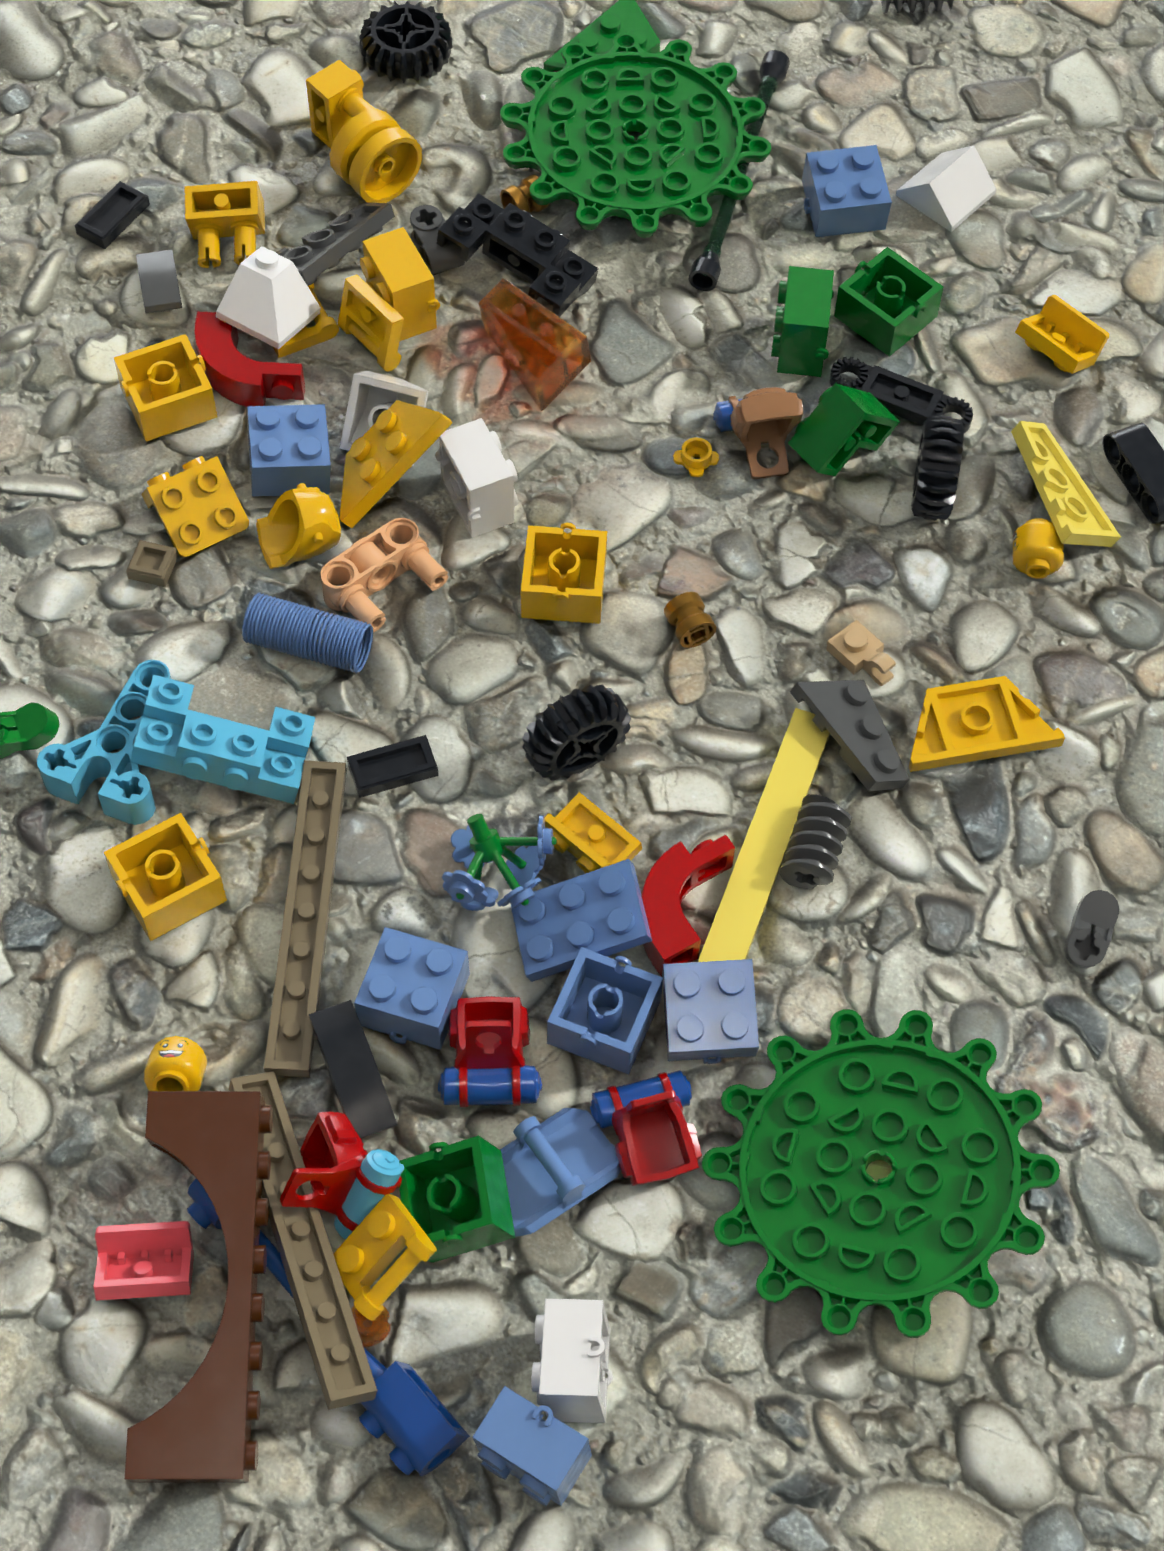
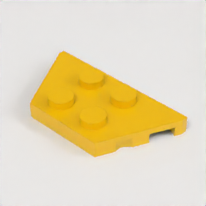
M396 400L388 410L383 411L378 416L375 424L362 437L356 439L350 450L346 453L340 521L353 528L452 424V421L441 412Z
M1006 676L928 688L912 749L909 770L914 772L1060 747L1063 745L1065 736L1059 728L1053 730L1039 716L1041 710L1030 699L1024 698L1019 693V689Z

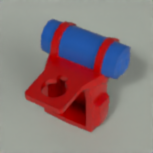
M486 996L458 999L456 1008L452 1009L450 1013L448 1031L450 1046L456 1049V1059L454 1060V1067L444 1068L438 1083V1092L444 1105H460V1107H468V1105L521 1106V1104L537 1103L539 1093L542 1090V1082L535 1066L526 1065L525 1058L523 1057V1047L529 1045L530 1029L527 1008L522 1006L520 997Z
M680 1070L671 1073L662 1072L657 1074L656 1077L618 1087L613 1085L607 1087L606 1090L592 1093L591 1114L601 1128L614 1127L620 1141L615 1145L616 1156L618 1157L623 1177L629 1178L632 1186L667 1180L699 1168L698 1159L702 1157L697 1138V1131L694 1124L686 1123L683 1114V1107L689 1106L692 1099L691 1084Z

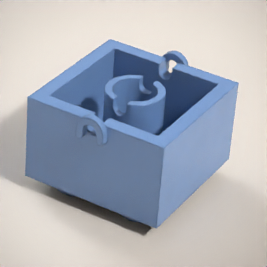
M877 145L806 153L802 175V184L806 196L804 199V210L806 214L811 216L815 237L886 229L892 201Z
M325 404L247 406L252 497L281 496L285 491L297 489V485L300 483H304L307 488L317 487L321 492L330 494L331 462Z
M385 927L354 1002L361 1026L389 1034L390 1039L396 1043L405 1044L409 1040L441 1050L449 1030L451 1010L456 1008L457 1001L461 998L470 975L468 951ZM396 1034H400L403 1037L399 1038L396 1036Z
M581 947L547 1021V1044L629 1075L660 1004L663 977L633 967L631 961L626 957L616 956L615 959ZM623 962L625 964V967L619 965L618 963Z
M752 959L663 964V998L668 1061L703 1059L704 1064H716L721 1062V1058L756 1056L759 1049Z
M506 1386L503 1387L472 1437L479 1451L477 1456L483 1460L481 1464L486 1469L506 1480L509 1473L520 1480L519 1483L523 1486L522 1491L544 1506H547L550 1500L562 1506L592 1456L587 1437L553 1417V1412L548 1406L541 1405L538 1407ZM542 1411L548 1413V1418L546 1421L542 1419L544 1417V1415L541 1414Z

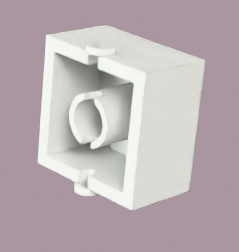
M482 418L446 430L439 437V450L435 453V458L437 461H440L441 481L471 538L514 523V506L518 505L514 482L518 481V476L513 462L510 459H504L501 443L496 432H489Z
M545 1298L544 1315L537 1314L535 1320V1343L540 1344L541 1362H533L531 1385L532 1392H537V1405H545L551 1408L553 1417L561 1422L606 1423L607 1386L611 1384L613 1374L608 1368L610 1326L603 1300Z

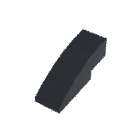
M349 1000L309 1014L342 1112L348 1117L359 1137L363 1138L398 1125L352 1001Z

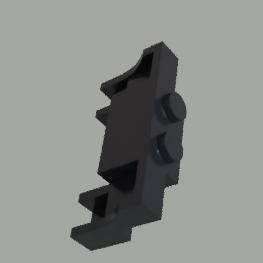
M478 193L465 209L458 207L438 229L436 244L443 247L449 240L462 248L461 259L466 262L483 244L482 253L532 284L529 288L527 301L534 304L541 297L553 305L551 316L556 320L560 318L578 297L585 294L596 282L599 268L568 250L570 245L569 239L564 237L558 230L551 229L535 219L529 212L521 210L511 203L503 209Z

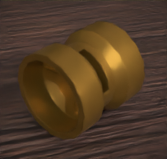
M531 174L522 179L519 186L511 185L500 192L503 208L505 209L509 203L529 213L532 211L540 212L547 208L550 204L538 205L530 195V185L539 177Z
M696 592L680 594L670 600L664 608V614L668 622L676 626L675 635L679 643L685 648H692L705 643L716 632V625L711 616L704 613L705 605Z

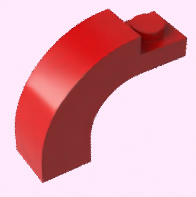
M197 311L195 321L198 355H201L206 367L204 372L215 391L226 399L245 407L265 406L266 398L304 400L305 381L302 364L261 362L242 355L237 350L239 337L236 327L216 318V312Z
M727 835L714 841L709 839L701 842L693 849L691 854L681 841L663 853L653 865L646 878L642 900L652 941L643 944V947L652 965L661 977L663 964L690 963L699 958L701 939L684 916L680 904L692 889L732 868L735 846Z

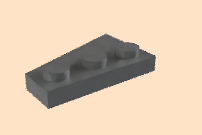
M864 680L797 682L790 691L792 696L798 703L805 701L815 714L812 721L821 732L824 730L829 731L840 745L839 755L868 791L902 789L910 779Z

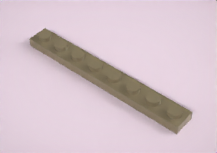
M304 760L264 1061V1071H274L275 1076L310 1078L315 1033L309 1014L317 1012L319 1005L347 774L346 763Z
M271 1071L231 1078L229 1091H260L265 1100V1105H272V1132L264 1133L263 1151H270L271 1170L269 1180H262L261 1195L262 1198H268V1218L327 1408L331 1410L374 1400L378 1390L318 1208L283 1207L280 1202V1197L292 1171L296 1168H305L275 1072ZM310 1181L299 1186L296 1193L298 1195L313 1193Z

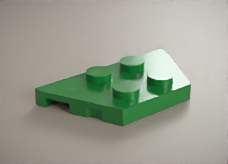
M635 0L617 1L569 41L582 43L592 53L605 54L612 50L613 39L617 34L629 32L638 37L640 47L646 52H660V40ZM562 48L544 62V70L555 72L562 70L566 66L561 55Z

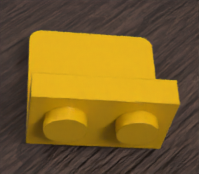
M203 456L195 458L182 465L184 471L171 477L168 472L162 473L148 480L149 487L141 494L148 509L153 506L155 507L174 547L177 548L178 555L181 557H189L246 530L249 526V519L217 456L205 461Z

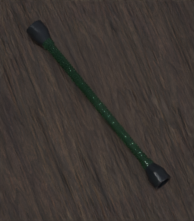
M771 50L763 57L759 70L761 82L757 98L763 100L766 110L759 121L748 124L746 131L753 136H759L772 95L776 91L777 86L786 77L790 60L782 51ZM750 162L738 165V170L746 175ZM723 196L708 244L704 247L703 253L693 262L689 274V282L697 290H713L720 276L721 266L719 259L721 256V246L737 200L728 196Z

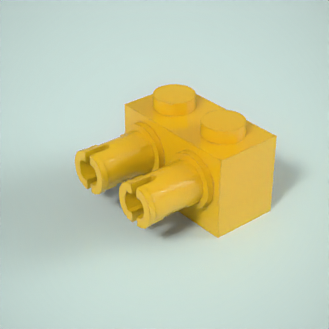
M337 60L306 79L311 131L330 149L340 129L352 117L365 110L376 109L363 99L364 83L360 74L354 69L351 70L341 60Z
M257 181L184 186L185 220L193 239H198V265L200 267L209 268V259L212 261L213 268L221 265L219 240L221 237H234V262L238 265L245 260V255L248 258L256 251V235L265 234L264 200Z

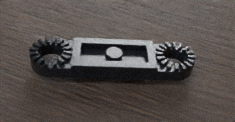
M843 357V360L838 359L832 366L830 373L831 386L836 383L869 392L896 416L924 426V421L929 416L939 417L940 415L954 412L963 418L961 421L964 425V433L971 426L973 409L969 407L970 404L968 402L964 403L965 400L962 398L961 400H958L957 397L952 398L945 395L944 391L879 366H869L864 362H860L858 358L853 360L854 357H850V359ZM851 372L857 375L858 378H856V381L852 380L850 382V380H847L845 382V378L842 379L840 374Z

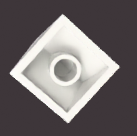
M973 145L940 153L897 190L896 196L952 232L995 195L996 187Z

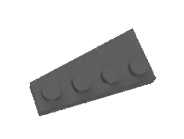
M364 202L328 222L330 229L318 230L302 237L304 245L291 250L283 248L276 253L292 261L307 286L315 283L317 276L326 269L337 266L340 262L339 259L348 252L359 249L362 241L383 230V225L395 217L391 203Z

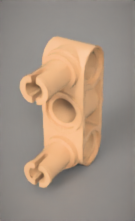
M396 518L367 537L359 539L350 548L327 562L322 567L320 574L326 605L332 610L349 612L360 622L370 623L374 633L384 625L386 618L385 614L368 598L370 595L384 589L394 579L410 570L432 591H435L446 583L448 572L429 554V548L426 542L419 536V529L416 523L407 518Z

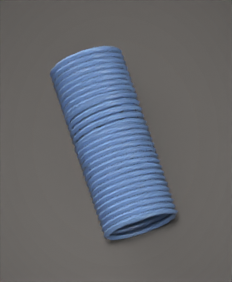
M257 593L250 600L246 609L242 625V636L246 643L260 645L280 653L283 652L291 656L310 659L316 663L328 664L329 666L357 674L363 669L368 659L373 640V627L370 623L367 624L366 622L348 619L337 614H330L328 611L325 613L317 608L314 609L313 607H306L291 601L280 600L264 593Z

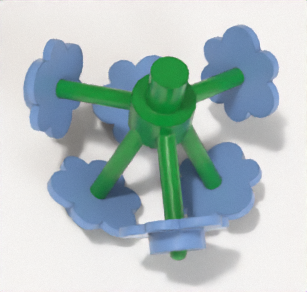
M482 814L471 816L467 819L468 826L466 830L458 829L451 835V844L455 848L452 858L457 863L463 862L467 872L462 870H455L453 873L444 872L442 876L444 890L450 894L453 901L460 902L461 906L467 910L479 911L483 910L486 906H494L495 900L498 898V891L494 888L485 887V884L481 882L484 863L494 861L507 884L512 889L503 899L497 902L498 906L504 907L511 903L513 908H517L521 905H528L529 900L535 896L532 888L541 882L539 877L536 879L535 877L544 866L546 854H553V846L557 842L556 838L553 837V829L545 828L544 815H539L538 837H500L497 829H489ZM506 846H521V847H519V848L515 851V853H514V852H512L510 849H508ZM501 855H503L506 859H508V860L506 861V863H505V861H504V859L502 858Z

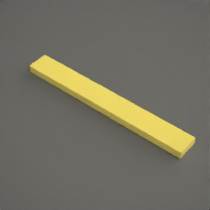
M798 708L794 710L698 962L742 960L748 956L782 865L785 852L788 849L790 837L793 835L794 824L798 821L797 816L799 809L802 807V800L809 793L830 736L828 730L821 732L812 721L815 717L814 713Z

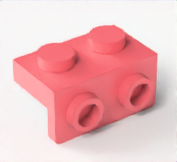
M188 1221L98 1226L96 1228L95 1239L98 1250L94 1280L96 1301L191 1295L194 1250L190 1223Z

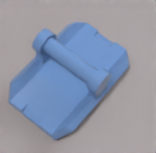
M563 1108L542 1123H539L535 1116L529 1117L514 1129L513 1133L517 1139L500 1149L502 1151L515 1237L536 1232L618 1177L621 1169L618 1157L616 1156L615 1146L609 1142L587 1110Z

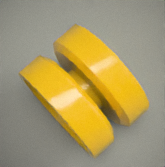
M377 108L365 110L352 117L340 129L332 143L329 154L330 166L341 179L351 185L365 202L387 203L398 197L410 186L416 177L422 162V148L417 140L406 130L401 129L399 124L387 112Z

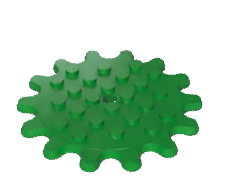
M622 32L614 37L612 50L605 54H595L589 51L582 43L569 42L562 47L561 55L566 63L562 70L549 72L539 67H529L521 73V81L525 89L535 96L532 101L527 103H508L500 109V117L505 126L526 134L521 141L504 147L503 158L510 168H532L541 173V176L530 185L529 190L536 204L548 205L560 199H568L577 203L579 206L576 211V220L584 230H594L605 218L617 216L628 219L638 237L650 238L658 229L659 218L670 214L683 217L694 227H703L712 217V208L707 202L709 197L724 195L735 200H743L751 192L753 187L752 180L741 173L737 166L746 162H763L771 152V143L767 139L753 136L744 128V126L761 119L766 110L765 103L756 97L737 98L729 94L727 88L732 85L737 77L735 66L730 63L721 62L709 68L695 67L689 60L692 47L685 40L677 39L670 41L661 52L650 53L640 47L637 36L629 32ZM632 131L640 132L641 135L638 136V140H634V136H631L628 133Z
M843 1009L832 1016L830 1021L831 1040L827 1046L820 1050H807L801 1047L795 1039L786 1035L775 1037L769 1042L767 1056L775 1067L776 1076L768 1087L752 1089L745 1085L736 1084L726 1088L721 1097L722 1107L726 1113L739 1120L743 1127V1135L732 1146L716 1147L707 1151L702 1159V1168L709 1178L734 1184L740 1193V1200L732 1211L723 1214L717 1219L714 1225V1233L719 1243L724 1246L734 1247L745 1243H756L766 1250L768 1262L756 1282L758 1294L762 1299L768 1302H780L792 1291L798 1288L809 1287L815 1289L823 1299L821 1321L823 1327L833 1335L842 1336L848 1334L854 1329L858 1316L863 1309L868 1306L880 1305L891 1311L898 1330L904 1336L919 1338L924 1336L930 1329V1303L939 1293L947 1291L957 1293L969 1305L977 1309H987L994 1305L999 1296V1289L996 1281L989 1273L988 1261L995 1252L1011 1250L1024 1255H1033L1041 1250L1045 1241L1044 1231L1040 1225L1028 1219L1021 1212L1019 1201L1026 1191L1048 1188L1054 1185L1059 1179L1060 1168L1057 1161L1051 1156L1031 1153L1021 1146L1018 1140L1020 1129L1039 1117L1042 1112V1101L1037 1093L1031 1090L1021 1089L1012 1093L1002 1094L994 1091L989 1086L986 1076L989 1069L994 1065L997 1056L996 1048L990 1041L976 1038L966 1043L962 1049L947 1053L940 1051L933 1044L931 1038L933 1022L926 1012L921 1010L907 1012L902 1016L898 1029L894 1034L879 1038L867 1032L861 1016L856 1011ZM874 1161L887 1162L892 1167V1172L885 1178L874 1181L873 1177L869 1176L866 1172L868 1165Z

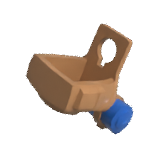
M777 387L762 388L744 395L743 399L730 396L728 401L717 402L713 413V420H715L720 432L733 431L742 442L746 450L751 478L761 479L788 474L789 466L785 440L793 427L801 422L803 416L802 399L797 397V393L786 392L785 389ZM768 443L769 449L777 454L778 463L774 467L764 468L758 463L756 458L757 453L761 450V444Z

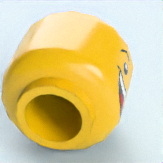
M1035 518L1017 528L1013 535V565L1018 571L1034 579L1045 578L1060 569L1064 562V544L1061 543L1051 521Z
M166 1037L157 1042L150 1052L144 1071V1082L149 1091H199L207 1066L204 1050L196 1042L186 1037Z

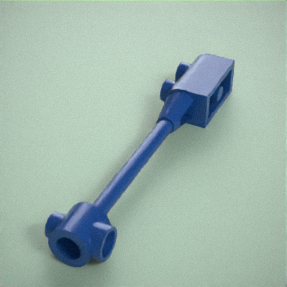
M195 1179L188 1188V1195L194 1201L187 1208L188 1213L205 1229L211 1223L217 1229H222L211 1199L203 1186ZM260 1230L259 1245H266L267 1250L266 1267L293 1298L280 1253ZM364 1348L378 1391L374 1400L361 1403L366 1411L359 1417V1420L367 1431L377 1439L386 1433L396 1445L389 1453V1456L404 1474L410 1475L416 1470L420 1476H424L442 1464L469 1437V1434L410 1364L395 1361L386 1368Z

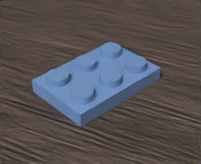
M630 859L534 891L535 896L529 900L526 906L521 905L513 908L511 905L525 975L531 982L571 969L581 947L604 956H610L652 941L635 867Z

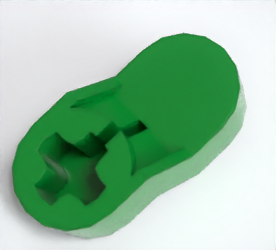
M33 702L22 706L16 711L0 712V759L16 751L38 749L55 738L60 725L56 713L39 703Z

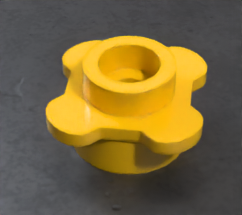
M694 437L683 443L682 450L675 451L673 460L676 464L683 465L689 471L690 476L701 477L704 474V470L710 465L718 464L719 454L716 451H712V446L707 440Z

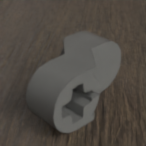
M1092 891L1082 897L1078 903L1064 946L1066 958L1076 967H1093L1100 963L1106 955L1119 915L1118 901L1108 891Z

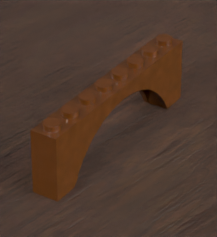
M148 1091L145 1138L152 1147L169 1155L184 1166L199 1181L211 1199L219 1217L226 1243L228 1285L223 1315L215 1339L204 1361L193 1377L164 1407L127 1429L124 1479L132 1483H249V1471H257L258 1441L251 1440V1421L259 1420L261 1398L260 1391H253V1372L261 1371L263 1347L261 1341H255L256 1322H263L265 1311L264 1293H257L258 1274H265L267 1264L266 1245H259L260 1227H267L269 1217L268 1198H261L262 1180H269L271 1170L270 1151H263L264 1133L272 1132L273 1123L272 1105H265V1100L260 1091Z

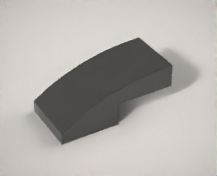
M173 250L137 254L136 258L145 313L182 308Z

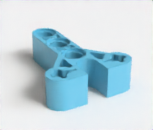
M147 660L140 663L134 669L98 730L65 745L52 744L43 748L38 755L37 766L44 786L50 794L79 804L89 785L94 780L107 777L98 792L104 815L134 825L143 824L150 820L156 809L151 786L147 777L141 774L139 764L131 763L130 759L153 674L171 679L166 664L158 660ZM140 716V718L136 720H130L133 717ZM115 749H122V750L119 751V752L110 753L111 751H113V750H115Z

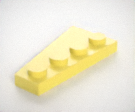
M1019 421L1011 433L1061 543L1112 547L1121 538L1120 534L1044 423Z

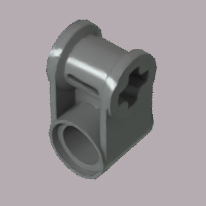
M421 205L414 208L411 212L410 223L414 230L410 238L431 274L434 276L463 266L465 261L461 259L462 248L450 240L443 247L436 244L438 229L446 222L441 211L432 205Z

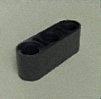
M1142 422L1106 434L1103 437L1102 444L1108 462L1148 521L1153 524L1164 521L1163 448L1149 428Z

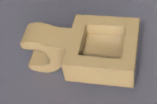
M858 620L852 622L827 641L826 650L853 675L863 668L880 686L894 678V675L889 670L896 666V662L883 652L884 643Z

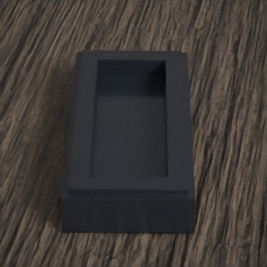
M119 181L74 225L76 234L106 249L150 205L148 195Z
M426 735L347 757V764L359 798L438 776V767Z

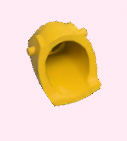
M304 483L297 485V489L285 491L276 500L268 516L257 519L256 523L260 548L270 569L287 567L294 562L320 555L336 546L341 537L338 514L329 495L321 492L317 487L307 488Z

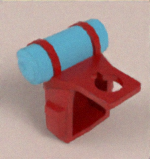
M319 1112L300 1149L305 1168H296L292 1171L280 1197V1202L283 1207L318 1208L335 1214V1229L346 1240L386 1194H392L400 1187L404 1165L399 1163V1159L386 1150L376 1149L367 1153L363 1149L364 1144L345 1113ZM310 1181L313 1193L298 1195L296 1191L299 1186Z

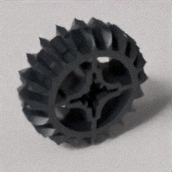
M408 0L405 4L401 5L394 1L391 7L381 5L379 12L371 11L370 18L364 20L361 35L359 36L361 55L368 64L369 70H375L378 77L387 75L390 82L396 78L402 79L403 83L407 79H414L418 82L421 76L431 78L433 71L441 72L443 64L448 63L452 49L449 22H446L443 13L435 12L434 6L424 8L422 1L416 5H411Z
M929 416L924 421L916 461L911 510L914 516L923 517L926 520H946L953 510L963 451L964 425L961 420L953 419L952 416Z
M603 684L596 685L595 687L587 685L581 691L577 688L573 689L571 694L565 697L560 695L558 701L553 704H547L548 708L544 712L537 713L535 716L536 721L526 727L528 732L522 737L524 742L522 748L526 753L525 757L542 778L549 777L552 781L558 780L563 776L568 779L573 774L581 773L588 768L594 767L598 762L605 761V757L608 754L616 752L617 744L624 742L626 739L625 734L631 728L629 723L632 718L628 713V708L612 688H605Z

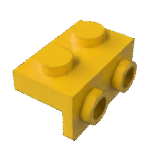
M1051 295L1047 298L1040 313L1021 320L1015 331L1016 334L1025 340L1028 347L1044 353L1053 360L1054 365L1058 369L1071 374L1094 365L1110 336L1107 331L1056 295Z
M580 792L555 817L550 813L544 817L545 828H552L553 837L557 840L553 847L560 853H564L567 850L578 859L576 861L577 866L585 874L626 859L631 861L643 849L638 839Z

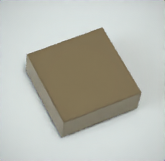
M139 540L126 570L128 579L166 587L178 558L177 548Z

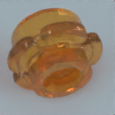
M355 1306L351 1308L363 1347L375 1346L386 1339L391 1326L388 1323L390 1315L385 1307L381 1314L372 1321L370 1327L363 1325L364 1321L369 1319L364 1317Z

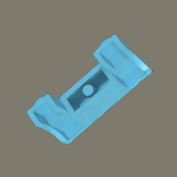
M153 674L133 746L131 763L186 776L194 780L225 786L232 790H240L294 804L299 790L304 760L310 745L315 717L275 707L269 730L192 711L188 707L194 685Z

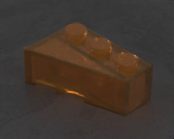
M503 278L478 303L485 330L541 412L591 362L586 335Z

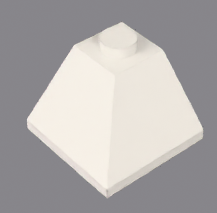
M261 246L240 263L216 311V318L280 349L320 314L321 307L294 263L278 255L276 252Z
M367 370L354 373L339 449L349 451L354 441L362 437L375 424L378 416L383 411L388 410L396 400L425 408L429 391L403 379Z

